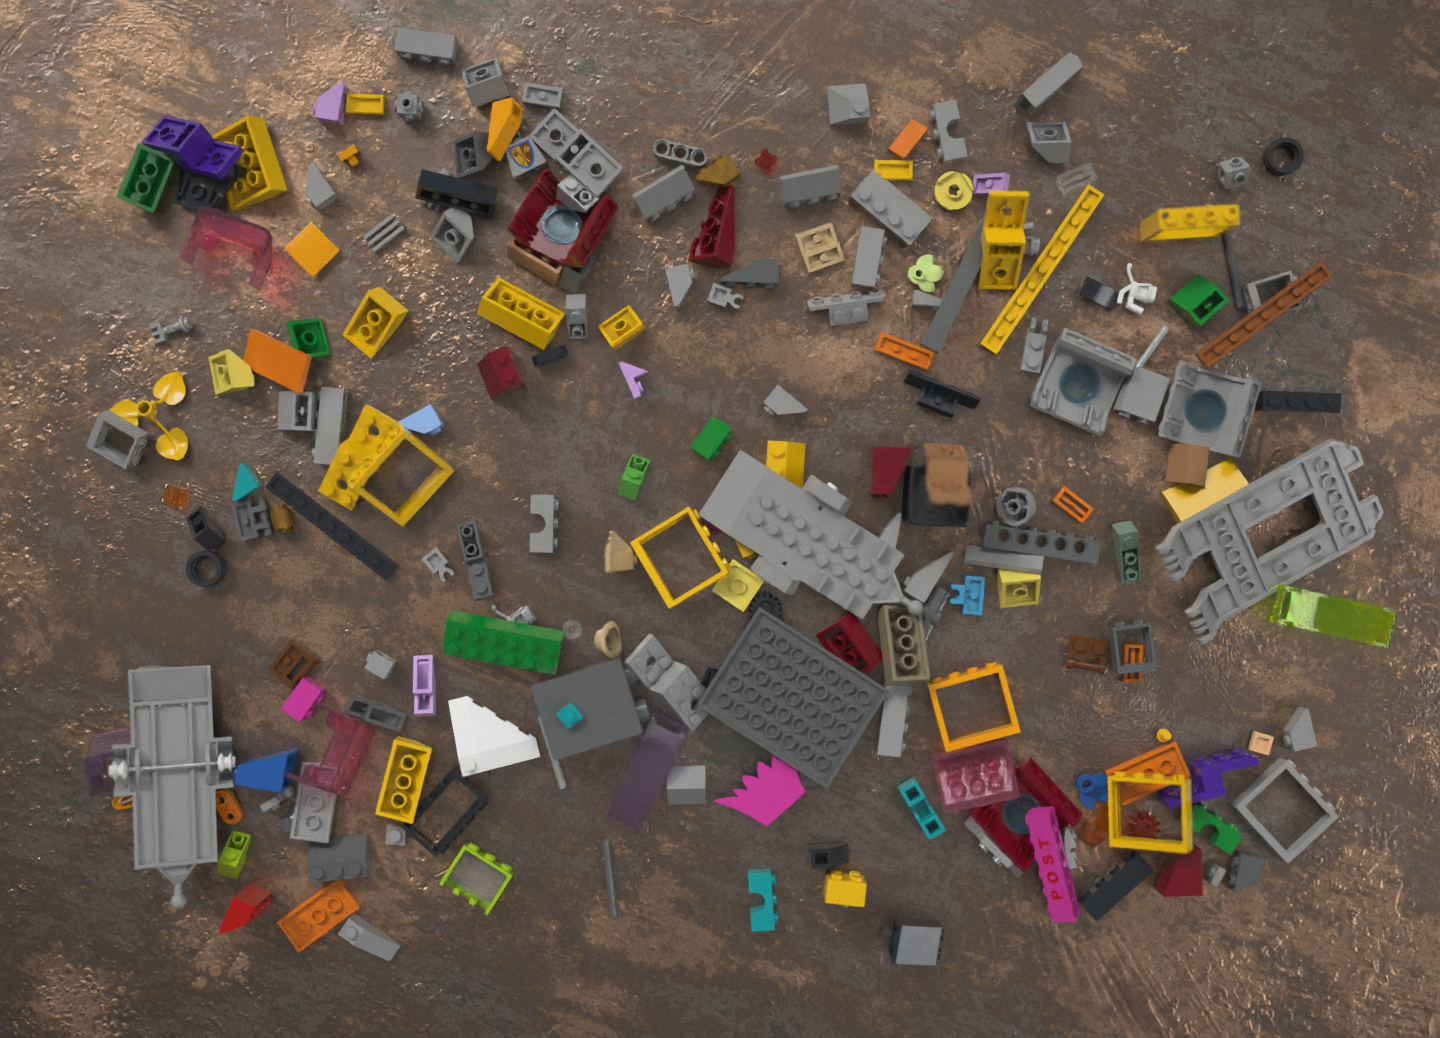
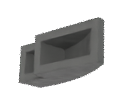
M350 692L344 707V713L398 732L401 731L407 716L406 713L353 692Z

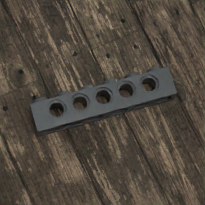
M989 521V524H983L980 547L1098 564L1101 541H1096L1095 536L1084 535L1083 539L1077 538V534L1065 532V536L1057 535L1058 531L1046 529V533L1038 532L1039 528L1027 526V530L1019 529L1020 525L1003 527L1000 526L1001 522ZM1001 531H1005L1007 534V538L1003 542L998 539V534ZM1018 535H1025L1026 541L1024 544L1018 543ZM1040 536L1045 540L1042 547H1038L1036 544V540ZM1059 539L1064 544L1061 550H1057L1055 547V543ZM1078 542L1082 544V551L1080 553H1077L1074 549L1075 544Z

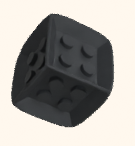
M906 465L903 484V524L967 527L970 503H965L964 506L954 505L951 502H945L943 505L934 504L929 500L925 487L926 465ZM969 468L967 485L971 493V475Z

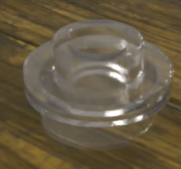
M575 620L567 621L563 626L564 636L568 639L578 638L582 632L580 623ZM570 626H574L576 628L575 633H571L569 631Z

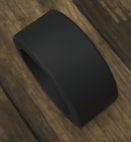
M1281 137L1267 146L1263 154V164L1266 170L1276 176H1286L1296 171L1304 159L1301 145L1290 137ZM1279 146L1288 147L1294 155L1293 163L1287 168L1277 166L1273 160V151Z
M199 551L191 555L187 561L186 573L189 580L197 586H213L221 582L225 576L226 564L222 556L217 552ZM204 557L214 560L217 567L215 576L209 580L201 579L196 574V563Z

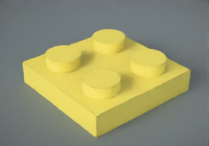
M733 559L729 564L731 567L728 569L730 574L719 580L712 591L744 612L765 580Z

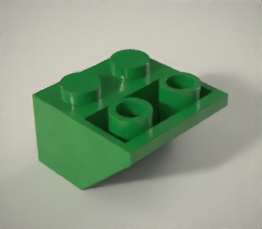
M1197 274L1175 293L1169 301L1193 328L1201 326L1224 306L1229 299L1217 285Z
M712 416L690 447L708 461L711 458L715 460L721 452L719 449L721 444H727L732 437L730 433L732 428Z

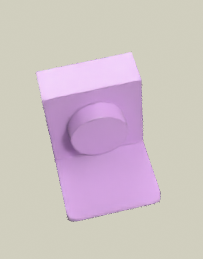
M1010 174L974 175L972 194L988 197L989 191H1008Z
M620 362L619 365L634 399L641 398L640 392L644 390L640 381L636 382L635 379L648 374V371L625 362Z

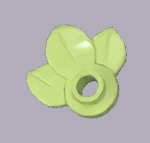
M930 254L918 258L916 265L908 270L909 281L913 284H918L919 288L926 293L935 292L934 282L941 280L945 274L941 267L933 265V255ZM916 271L919 272L920 277L916 276Z

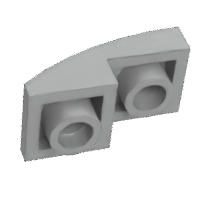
M1066 826L1061 830V837L1068 866L1072 870L1077 867L1075 861L1078 859L1072 849L1077 846L1074 841L1077 837L1073 829H1069Z

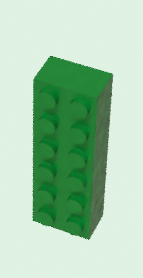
M451 610L446 619L442 654L556 675L560 666L565 631Z

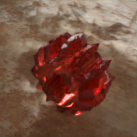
M1137 811L1136 818L1132 815L1130 816L1133 821L1127 822V826L1131 827L1127 830L1128 834H1132V837H1152L1157 839V836L1154 834L1155 832L1160 833V829L1157 828L1160 822L1155 820L1156 816L1154 814L1149 815L1148 811H1144L1141 814V812ZM1143 824H1144L1145 827H1146L1145 830H1143V829L1141 828V826H1142Z

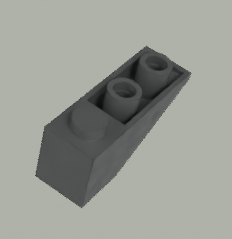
M760 259L722 277L720 283L724 284L725 287H736V284L743 285L744 288H755V285H763L764 289H774V286H778L779 260Z

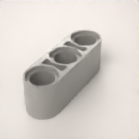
M664 139L657 140L653 145L654 156L660 161L683 165L697 170L707 166L708 156L706 151L701 148ZM664 146L667 148V151L664 154H659L657 148ZM678 151L686 153L683 158H677L675 154ZM697 155H701L704 157V161L697 163L694 161V158Z

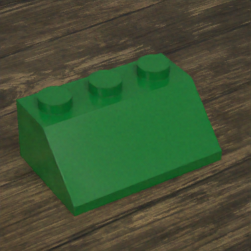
M138 143L117 198L145 211L154 213L175 159Z

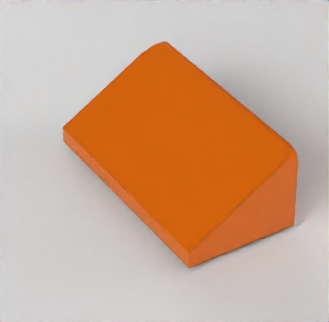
M912 119L888 150L899 159L904 160L924 136L928 128Z

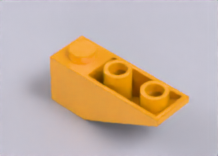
M513 97L493 102L487 151L497 162L503 157L521 125L523 108Z

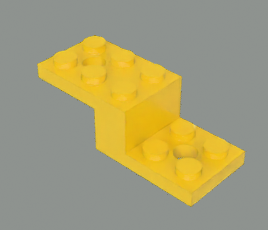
M989 191L981 234L983 257L978 278V289L1017 290L1026 246L1023 227L1030 197L1029 192ZM1003 208H1011L1009 212H1002ZM999 269L1005 270L1001 274L995 273Z
M366 404L350 437L340 444L318 492L347 509L353 510L360 494L350 487L347 482L348 479L353 475V471L359 469L363 460L375 451L376 446L389 436V432L393 431L401 423ZM371 426L378 428L379 435L372 433ZM368 479L362 484L361 487H365ZM340 480H344L347 483V488L341 487Z

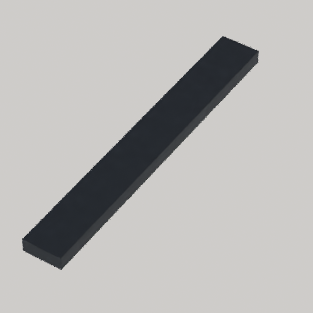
M276 472L265 486L383 579L388 580L399 566L281 473Z

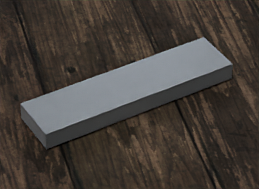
M971 545L966 546L964 563L1040 575L1042 574L1044 556Z

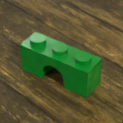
M1201 802L1192 803V829L1199 833L1203 826L1211 824L1213 826V834L1209 841L1231 855L1243 835L1238 833L1239 828L1230 822L1228 825L1222 822L1223 817L1213 811L1212 814L1207 812V806ZM1182 812L1180 813V815H1179L1178 818H1177V819H1178L1179 821H1181V822H1182Z

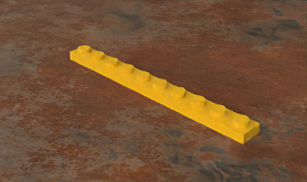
M1089 184L1086 186L981 341V346L994 355L998 353L1103 198V193Z

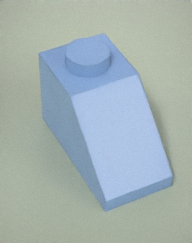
M431 404L399 421L407 429L428 435L431 434L432 436L441 432V427L445 426L435 406Z

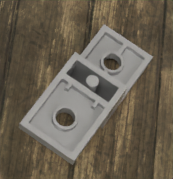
M555 108L529 135L532 141L569 175L575 176L597 197L624 170L581 128L578 130ZM559 131L561 138L556 141L552 140V132ZM600 165L602 167L601 173L597 175L591 173L592 166Z
M649 634L624 661L656 701L668 705L689 731L694 732L709 714L696 705L706 690L687 665L675 662L654 635ZM651 657L652 662L647 666V659ZM695 700V706L691 709V702Z

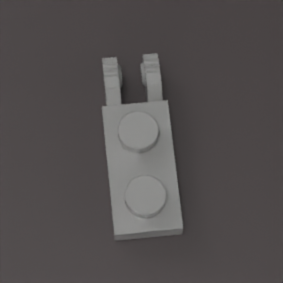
M1032 317L1029 330L1026 333L1020 370L1039 374L1046 343L1048 320H1043L1040 334H1036L1034 330L1037 319Z

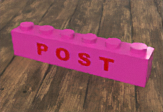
M1054 806L1031 808L1025 817V822L1030 830V842L1034 845V858L1039 865V878L1043 881V894L1048 901V913L1051 915L1053 923L1076 922L1080 910Z

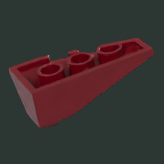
M732 185L717 189L708 208L710 213L706 221H702L700 225L702 230L698 238L695 237L692 242L688 261L716 268L731 266L735 249L734 187Z

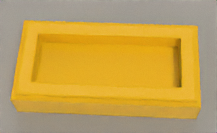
M346 93L345 113L385 116L386 96Z
M874 160V170L882 178L888 181H912L913 161Z

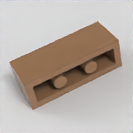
M514 237L508 244L507 257L556 286L564 267L513 242L515 240Z

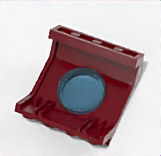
M543 169L507 229L515 237L513 242L562 267H584L616 213L618 206L608 194H602L599 201L586 212L570 210L557 198V186L560 182L549 169Z
M1031 757L1012 768L971 808L973 810L971 817L982 827L987 835L993 839L1022 872L1029 869L1035 853L1034 845L1030 842V830L1025 822V817L1031 808L1054 806L1060 830L1068 825L1071 827L1076 826L1083 813Z

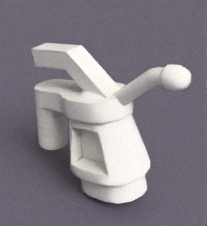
M1128 263L1127 273L1131 284L1119 291L1116 304L1122 303L1123 295L1128 291L1125 308L1141 315L1144 309L1135 305L1133 299L1145 304L1153 303L1157 287L1149 283L1135 282L1130 271L1132 264Z

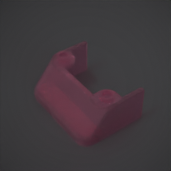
M209 206L201 207L195 216L179 258L193 265L199 248L212 250L217 246L219 239L254 252L251 262L255 268L248 284L260 291L272 262L273 237L271 232L265 227Z
M316 703V707L329 712L326 724L329 728L334 729L331 740L320 766L315 764L307 766L302 777L288 772L286 776L304 785L344 796L351 790L375 729L372 723Z

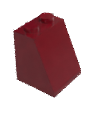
M508 346L487 353L477 363L491 400L527 386L514 352Z
M911 447L869 448V494H874V498H887V494L893 493L911 453Z
M1193 843V850L1188 853L1167 851L1154 882V889L1163 897L1203 896L1201 848Z

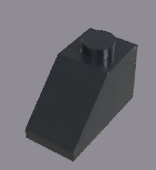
M200 506L186 517L193 539L209 552L219 546L224 540L220 528L203 507Z

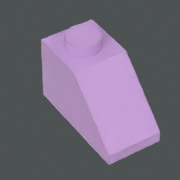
M339 82L318 97L317 104L315 103L313 107V114L319 122L342 125L346 93H348V87L344 83Z

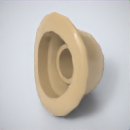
M609 621L596 632L594 644L599 652L612 660L621 655L622 636L618 625L614 621Z

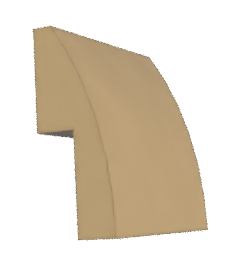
M831 222L795 235L808 273L845 260Z

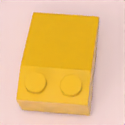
M381 287L367 291L342 335L372 359L401 325L409 310Z

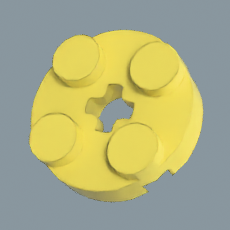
M955 171L943 174L934 187V196L937 203L947 211H957L964 208L970 202L973 192V184L969 177ZM949 187L958 188L957 196L949 194Z

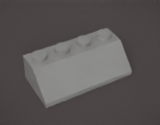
M875 170L861 182L849 199L907 248L910 247L933 219L888 180L882 178L879 173L877 174Z

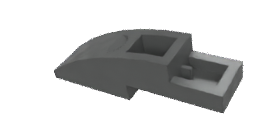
M476 521L457 525L464 562L467 565L473 598L475 601L494 597L491 574Z

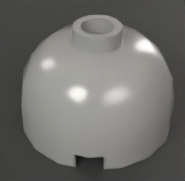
M1022 487L1008 488L998 496L996 503L997 513L1004 519L1003 522L1011 526L1023 525L1035 515L1036 500L1027 489Z

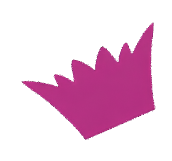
M772 755V768L762 762H758L757 772L759 778L747 775L742 776L747 790L733 789L738 797L720 798L714 800V802L736 809L767 827L806 791L801 784L796 769L783 760H778L775 755Z

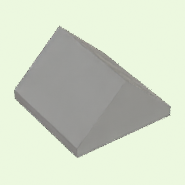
M705 765L667 766L668 805L706 804Z

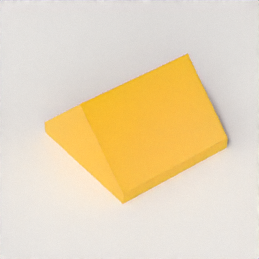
M630 305L598 326L614 351L646 330Z

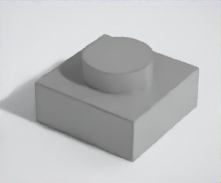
M387 825L386 844L406 845L407 832L401 828L402 825Z
M1213 863L1206 871L1205 880L1218 887L1226 870Z

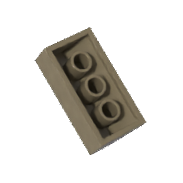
M903 604L883 605L877 611L886 686H902L930 680L922 613L917 616L911 615L908 612V608Z

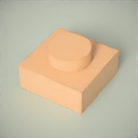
M1253 731L1248 749L1269 755L1274 737Z

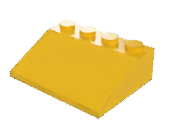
M245 116L212 135L216 141L238 145L244 150V153L235 164L245 169L226 195L231 211L265 201L287 191L264 117Z
M1228 458L1207 469L1205 486L1179 483L1161 493L1178 524L1249 483L1233 460Z

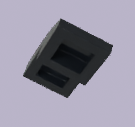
M1086 276L1077 295L1093 301L1095 305L1112 311L1118 297V292Z

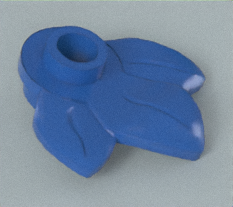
M1102 773L1093 776L1083 774L1077 779V787L1080 790L1079 799L1086 808L1092 809L1095 800L1108 801L1107 775ZM1088 780L1090 782L1089 785L1084 786L1083 782Z

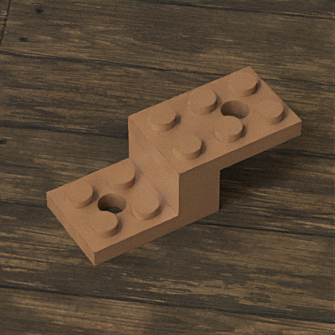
M924 443L923 451L927 461L925 487L929 500L938 505H943L945 502H951L958 506H964L965 503L971 504L972 495L967 485L969 459L963 445Z

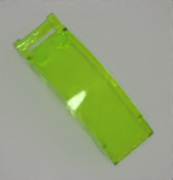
M1277 584V597L1273 615L1270 616L1269 622L1389 648L1397 610ZM1286 592H1288L1287 601H1286L1285 610H1284L1283 619H1282V618H1280V617H1281V612H1282V608H1283V603H1284V599H1285V594H1286Z

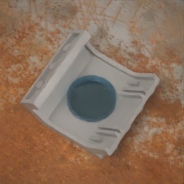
M1064 328L1054 344L1032 392L1030 406L1087 430L1090 433L1101 436L1105 429L1109 410L1123 380L1133 372L1136 358Z
M1179 361V365L1175 370L1173 385L1170 387L1169 399L1164 407V416L1159 425L1158 436L1183 444L1210 447L1209 451L1240 458L1262 383L1254 379L1233 377Z

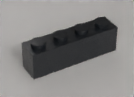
M422 169L415 199L492 217L498 188Z
M1260 391L1255 411L1337 414L1341 413V393Z
M1136 850L1128 851L1123 855L1122 860L1118 864H1113L1108 869L1107 874L1103 877H1098L1089 890L1085 889L1082 891L1077 900L1097 922L1154 870Z

